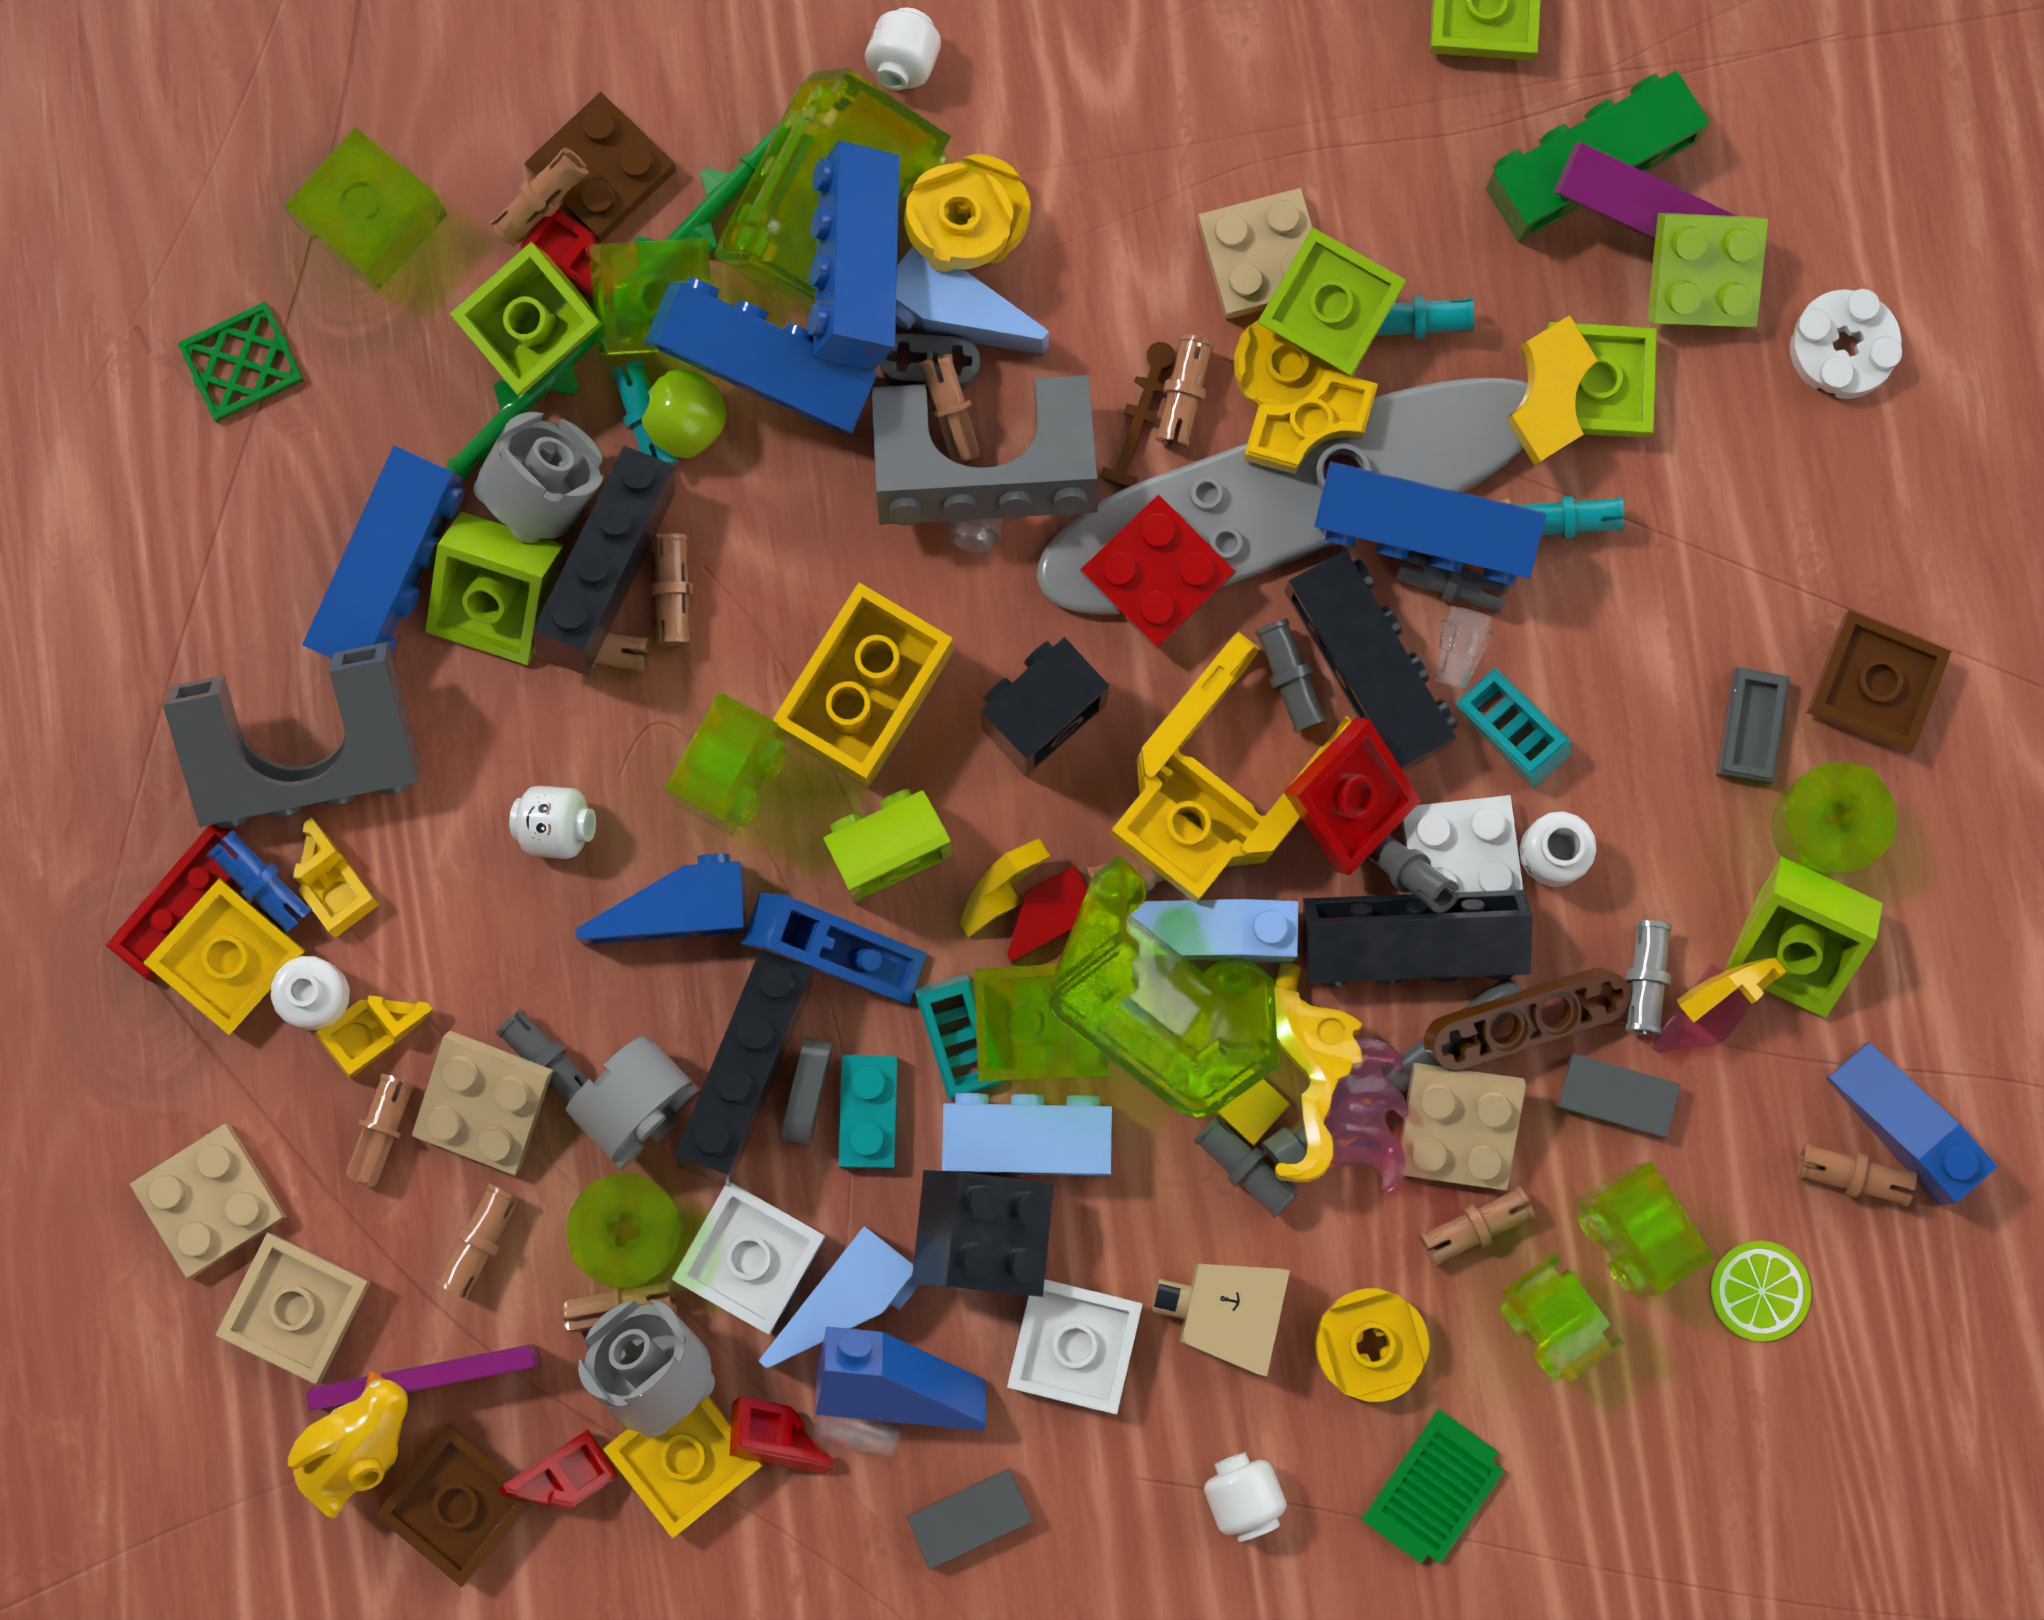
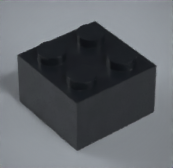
M1065 637L1054 646L1049 641L1041 644L1024 661L1027 669L1013 683L1007 677L1002 679L982 699L986 703L981 710L982 730L1025 777L1107 705L1110 685Z
M923 1170L912 1283L1043 1297L1054 1184L959 1171Z

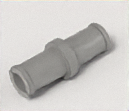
M1642 920V922H1636L1635 928L1637 930L1633 968L1628 969L1626 974V981L1631 984V1002L1629 1004L1625 1031L1637 1035L1655 1036L1662 1033L1661 1018L1664 988L1670 987L1671 974L1666 972L1672 925L1661 921Z

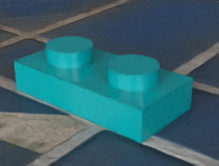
M842 1055L838 1167L895 1169L897 1056Z

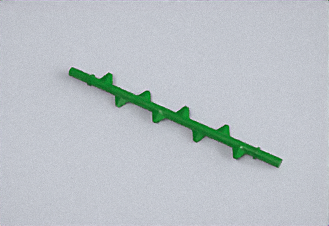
M780 120L747 156L742 155L739 158L740 163L730 173L705 168L700 173V178L706 198L663 242L638 236L632 242L639 267L595 312L602 325L522 396L517 395L506 381L499 379L494 384L493 389L500 411L454 458L449 457L447 459L449 464L445 469L469 480L471 478L469 473L480 462H485L509 420L519 414L529 412L549 391L574 396L580 389L573 366L618 319L644 325L650 317L643 293L687 248L712 253L718 247L711 223L755 177L759 179L763 175L761 171L796 136L793 128L784 120Z

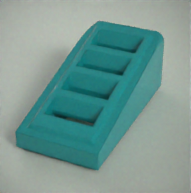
M1496 668L1492 669L1455 703L1456 708L1531 788L1538 786L1572 754L1571 741ZM1500 691L1505 698L1483 716L1478 709ZM1515 708L1519 714L1499 731L1494 725ZM1530 724L1535 730L1515 747L1510 741ZM1546 741L1548 746L1530 762L1526 757Z
M960 974L915 989L916 999L948 1100L954 1099L957 1093H973L1001 1084L967 974ZM962 995L963 1004L933 1013L931 1004ZM969 1017L971 1025L944 1034L939 1033V1025ZM976 1039L978 1047L950 1056L946 1055L945 1047ZM982 1059L984 1069L953 1078L952 1068Z

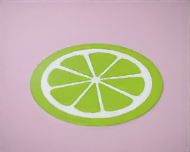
M1758 1240L1734 1247L1720 1260L1713 1274L1711 1295L1719 1318L1732 1332L1748 1340L1767 1342L1789 1335L1802 1323L1811 1303V1283L1804 1265L1794 1253L1777 1243Z

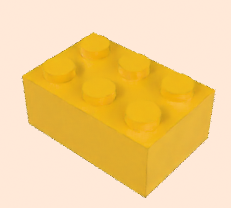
M858 582L771 721L775 732L865 787L870 788L953 654V638Z

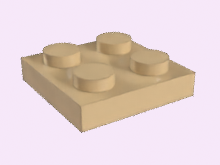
M1301 188L1198 214V227L1225 320L1262 311L1273 296L1312 228Z
M449 1031L443 1036L412 1136L515 1176L522 1167L553 1070L464 1035Z
M1413 1062L1395 1165L1396 1174L1507 1190L1526 1089L1524 1078L1469 1070L1453 1071L1441 1066Z
M224 1123L129 1184L186 1279H192L287 1218L234 1129L227 1123Z
M267 1233L216 1336L314 1384H321L371 1281L273 1233Z

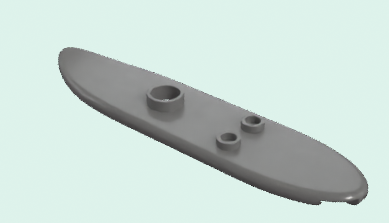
M1468 378L1421 385L1375 397L1363 439L1338 438L1320 444L1303 459L1296 475L1244 461V454L1248 444L1246 443L1134 484L1098 503V512L1080 514L1053 538L1043 552L1038 564L1036 578L1041 592L1051 602L1072 611L1088 613L1089 615L1120 614L1080 573V569L1158 494L1235 570L1234 575L1222 586L1225 587L1340 545L1323 540L1324 529L1314 527L1325 483L1324 463L1332 456H1350L1354 459L1353 463L1357 468L1361 467V469L1465 493L1500 470L1523 448L1506 418L1522 402L1527 383L1508 378Z

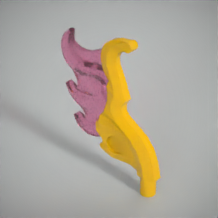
M1281 963L1275 987H1270L1272 1031L1281 1050L1308 1077L1310 1086L1301 1094L1303 1124L1308 1146L1307 1154L1297 1164L1279 1163L1275 1168L1276 1178L1281 1181L1297 1183L1311 1182L1324 1175L1329 1168L1350 1164H1363L1375 1168L1384 1177L1381 1192L1386 1194L1396 1188L1402 1181L1406 1160L1401 1143L1391 1134L1385 1122V1115L1388 1111L1395 1110L1401 1117L1406 1119L1408 1118L1409 1111L1402 1094L1393 1084L1386 1081L1380 1069L1388 1064L1398 1073L1404 1071L1401 1057L1392 1046L1381 1040L1370 1038L1355 1040L1353 1036L1359 1035L1362 1028V1023L1355 1017L1341 1010L1311 1006L1301 1000L1299 992H1296L1301 968L1292 963Z

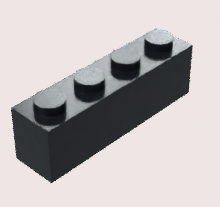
M623 446L533 629L537 657L588 676L653 541L652 536L656 534L675 495L674 465Z
M1345 549L1290 579L1286 586L1285 594L1357 717L1371 721L1404 772L1449 747L1456 739L1453 729L1457 727V723L1443 699L1435 701L1425 682L1429 681V675L1419 656L1415 652L1407 654L1397 637L1402 634V630L1396 616L1387 605L1380 608L1370 589L1374 588V581L1369 570L1360 559L1353 561Z
M1524 890L1456 892L1459 894L1457 901L1449 910L1443 913L1434 912L1414 894L1303 898V961L1308 983H1320L1325 986H1341L1349 981H1376L1381 984H1396L1404 979L1425 978L1438 982H1450L1459 977L1475 976L1505 980L1514 975L1531 974L1533 914Z
M760 948L675 1153L679 1168L730 1187L812 987V968Z

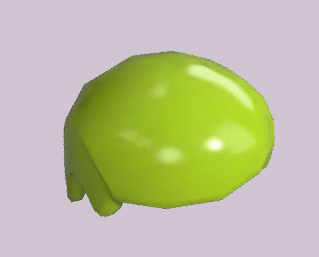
M682 369L669 371L663 377L658 378L647 393L650 399L648 407L642 416L643 427L654 444L671 456L692 458L705 451L721 434L727 416L721 391L699 372Z

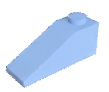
M914 246L911 247L897 265L895 323L900 327L909 330L913 325L925 335L960 337L968 339L972 343L1043 355L1049 347V331L964 269H954L949 272L937 271L930 266L927 258L921 255Z
M1223 899L1199 900L1197 903L1192 900L1129 902L1127 951L1130 958L1292 963L1297 958L1299 901Z
M864 1226L758 1362L766 1368H770L823 1343L826 1326L852 1329L885 1313L890 1305L900 1311L920 1285L912 1283L913 1264Z

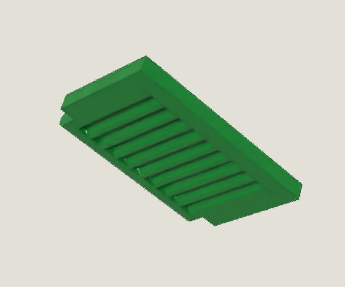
M1437 1408L1360 1520L1422 1564L1426 1556L1429 1555L1442 1564L1505 1472L1492 1462L1498 1451Z

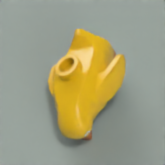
M369 1372L365 1390L357 1400L334 1409L330 1415L308 1426L294 1442L288 1456V1466L293 1470L296 1485L301 1493L327 1517L332 1519L337 1517L349 1497L356 1491L368 1490L379 1484L384 1474L395 1463L402 1421L408 1406L407 1393L401 1386L394 1381L386 1380L378 1372Z

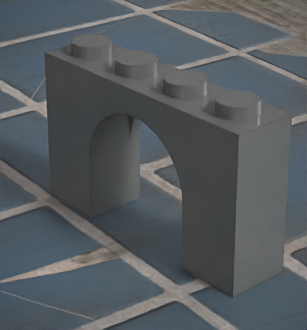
M1089 375L1034 378L1037 433L1032 444L1016 459L999 466L986 468L958 464L945 457L935 447L929 434L926 385L873 387L875 476L879 525H912L919 522L936 521L966 522L971 519L988 518L1020 519L1026 516L1058 514L1074 516L1081 513L1098 512L1097 467Z
M384 642L333 654L329 673L342 716L345 737L333 753L318 762L308 765L291 766L273 762L260 755L249 745L241 732L225 675L170 686L163 703V708L199 827L216 824L218 828H230L246 822L251 816L270 813L273 817H284L300 811L305 805L324 802L328 806H337L354 800L358 794L378 791L380 794L390 795L402 792L409 788L412 783H417L421 762L389 643Z

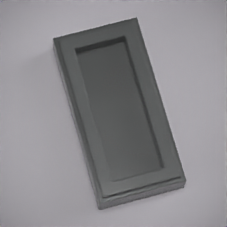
M1735 667L1732 670L1716 776L1771 785L1774 782L1790 676Z
M1573 1053L1569 1058L1556 1108L1664 1139L1668 1136L1681 1084Z
M1010 1468L907 1516L929 1569L1033 1522Z

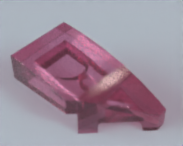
M1711 963L1694 987L1723 971ZM1737 988L1694 1023L1679 1006L1663 1027L1661 1035H1658L1651 1044V1048L1657 1053L1675 1049L1717 1046V1043L1724 1042L1753 1004Z

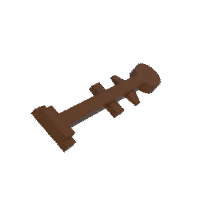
M1165 342L1153 343L1147 350L1146 360L1150 366L1148 377H1135L1134 382L1143 388V392L1138 406L1129 403L1126 405L1124 415L1133 417V421L1116 471L1103 467L1099 478L1104 479L1106 482L1124 488L1137 484L1138 478L1126 473L1144 421L1155 424L1158 413L1148 409L1154 392H1163L1164 384L1158 381L1160 373L1169 369L1174 362L1173 348Z

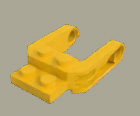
M1239 631L1230 639L1141 748V752L1136 760L1140 795L1109 834L1195 903L1199 901L1225 867L1265 863L1300 820V816L1284 793L1265 816L1259 815L1254 809L1253 804L1193 757L1185 756L1179 752L1247 669L1260 650L1256 644ZM1346 715L1323 747L1321 746L1294 781L1353 721Z

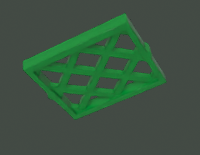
M266 302L258 304L177 343L193 375V383L199 388L216 423L304 381L288 348L289 342L282 335ZM262 318L269 321L275 333L273 341L256 336ZM253 319L248 333L234 328ZM219 335L214 349L200 345V343ZM227 335L245 340L238 357L221 352ZM252 343L270 348L263 365L246 360ZM193 351L211 356L204 373L197 370L191 358ZM277 351L285 354L291 366L288 373L271 368ZM218 359L235 364L229 381L212 376ZM243 367L260 372L254 389L237 384ZM268 375L282 379V381L263 389ZM209 383L226 388L220 406L212 402L207 391ZM234 391L248 395V397L229 405Z

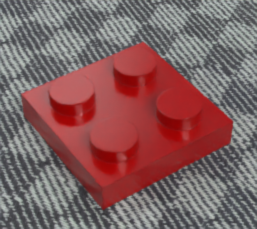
M1158 494L1080 569V573L1157 650L1234 575L1235 570Z
M1358 717L1284 791V794L1336 872L1349 876L1421 802V799L1371 721Z

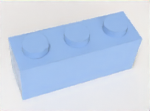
M957 1093L955 1094V1103H943L942 1171H959L975 1174L1110 1176L1112 1106H1100V1096H1067L1066 1106L1044 1105V1095L1014 1094L1011 1095L1010 1105L989 1104V1094Z

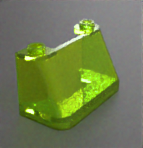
M850 68L811 73L801 83L791 99L717 244L715 251L716 259L743 275L812 308L815 303V287L809 283V273L812 261L816 256L817 239L811 236V223L814 212L818 207V191L813 189L812 181L819 159H825L839 140L900 155L899 205L909 184H915L924 172L936 166L944 165L946 153L943 151L951 136Z
M1118 855L1092 877L1050 983V1011L1058 1021L1177 1112L1196 1118L1209 1116L1222 1109L1279 1068L1274 979L1254 963L1242 958L1224 959L1214 964L1205 972H1202L1131 916L1145 901L1147 894L1145 878L1135 867Z

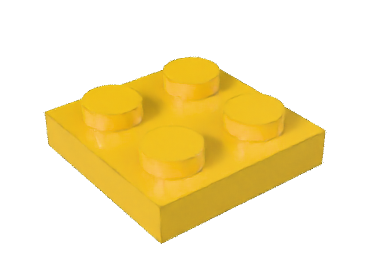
M220 878L143 963L224 1032L230 1035L271 990V984L277 971L288 961L300 957L305 950Z
M710 1396L701 1400L690 1414L677 1424L669 1427L659 1437L650 1438L641 1432L627 1429L603 1448L672 1539L763 1466L762 1462L729 1456L731 1423Z

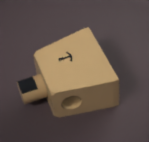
M1196 1264L1191 1286L1159 1279L1152 1312L1183 1319L1179 1342L1252 1373L1267 1377L1290 1270Z

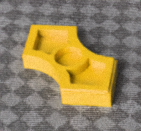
M1570 315L1520 346L1527 365V388L1522 402L1506 418V421L1534 465L1584 434L1576 416V393L1582 377L1598 360Z
M1325 370L1315 389L1302 399L1285 405H1259L1245 450L1244 461L1296 475L1303 459L1320 444L1338 438L1363 439L1378 384Z

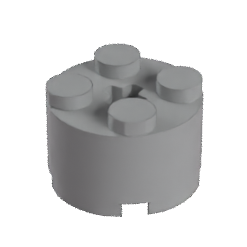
M538 412L522 413L508 421L483 463L473 488L475 496L485 503L497 519L510 527L513 536L529 544L537 543L540 538H556L570 532L588 506L603 479L599 469L603 462L602 456L592 439L573 423L561 418L556 425L541 420L544 413Z
M644 1035L628 1043L603 1064L606 1070L594 1083L588 1079L566 1107V1112L620 1170L628 1166L643 1151L645 1146L642 1142L649 1136L655 1142L663 1139L680 1121V1118L674 1112L678 1114L683 1111L701 1092L655 1042H652L648 1036L645 1037Z
M633 1300L612 1308L593 1325L584 1341L589 1348L584 1363L579 1359L578 1372L586 1390L623 1426L630 1430L641 1432L646 1437L654 1438L664 1434L669 1427L684 1419L701 1400L707 1398L715 1386V1377L711 1373V1359L705 1344L670 1307L655 1300H651L653 1304L641 1305Z

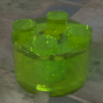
M1830 762L1811 769L1790 783L1783 791L1771 817V834L1775 847L1782 857L1832 880L1840 879L1871 865L1893 844L1897 825L1896 807L1889 789L1872 768L1848 762ZM1829 814L1838 816L1841 821V827L1837 825L1828 826L1825 816Z
M612 1174L591 1182L575 1200L567 1221V1242L573 1261L590 1278L612 1287L635 1288L660 1279L677 1263L686 1241V1221L677 1200L660 1183L636 1174ZM627 1215H632L631 1223L633 1226L640 1228V1234L638 1239H628L626 1246L623 1247L621 1246L622 1238L614 1234V1229L617 1223H625Z
M1554 1251L1500 1291L1506 1300L1498 1305V1309L1518 1336L1529 1330L1540 1346L1532 1351L1533 1356L1553 1383L1564 1377L1570 1384L1624 1343L1616 1333L1606 1339L1602 1332L1611 1326L1569 1270H1566L1559 1276L1554 1267L1560 1264L1562 1260Z

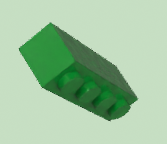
M1678 70L1662 78L1657 73L1647 76L1630 89V96L1617 103H1614L1612 99L1602 101L1584 115L1585 121L1570 129L1566 124L1559 125L1540 138V145L1525 154L1520 149L1514 150L1493 165L1494 171L1486 191L1518 242L1581 208V206L1553 193L1575 143L1582 142L1646 172L1701 140L1710 121Z

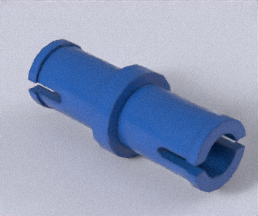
M232 830L220 842L236 856V859L220 844H217L207 856L210 859L212 858L243 889L239 894L246 901L252 898L287 933L298 921L283 908V904L298 919L306 916L311 907L306 905L276 875L279 869L272 862L267 866Z

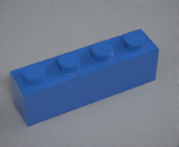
M839 140L825 159L820 158L816 164L812 185L813 189L818 191V207L812 218L811 236L817 239V249L809 273V283L815 287V303L810 310L807 324L808 334L814 336V358L874 371L895 348L900 155Z
M689 277L687 283H669L644 344L837 433H853L876 378V372L814 358V336L809 335L807 329L791 323H787L785 329L775 326L766 321L769 314L767 311L742 300H738L736 307L717 298L720 290L709 283L693 277Z
M393 445L303 641V646L332 659L335 652L388 642L393 656L397 646V639L393 638L401 618L407 619L413 612L420 595V590L415 587L424 568L430 569L435 563L437 545L441 540L438 538L446 519H453L464 501L465 490L461 488L465 480L464 477Z
M1330 461L1314 527L1324 529L1322 539L1329 542L1354 547L1356 538L1378 542L1376 552L1383 555L1408 560L1409 552L1412 550L1431 555L1429 563L1431 566L1461 572L1463 563L1485 568L1483 574L1485 579L1515 585L1517 576L1529 579L1531 577L1546 513Z

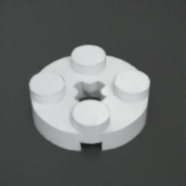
M1847 289L1835 290L1819 296L1803 311L1795 324L1794 333L1791 336L1790 355L1797 373L1807 385L1815 390L1821 388L1826 392L1834 393L1833 397L1842 399L1857 398L1877 389L1898 364L1902 357L1901 332L1892 312L1885 304L1879 301L1877 295L1867 289L1855 291ZM1838 332H1846L1848 336L1853 335L1856 338L1858 344L1854 347L1855 356H1849L1846 350H1835L1833 343L1839 338Z

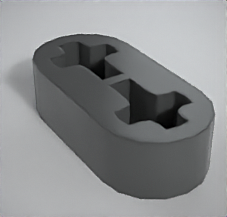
M895 334V348L880 363L883 377L894 386L926 385L922 371L918 366L919 363H910L907 367V372H898L896 363L888 361L889 358L898 357L899 349L909 350L910 358L914 360H928L932 358L933 361H938L937 356L956 352L962 353L964 362L972 365L962 367L961 375L957 376L961 390L971 387L979 378L981 370L980 354L976 346L968 339L953 336ZM934 364L938 378L943 379L940 365Z
M805 1037L785 1114L781 1140L805 1146L810 1145L829 1070L833 1043Z

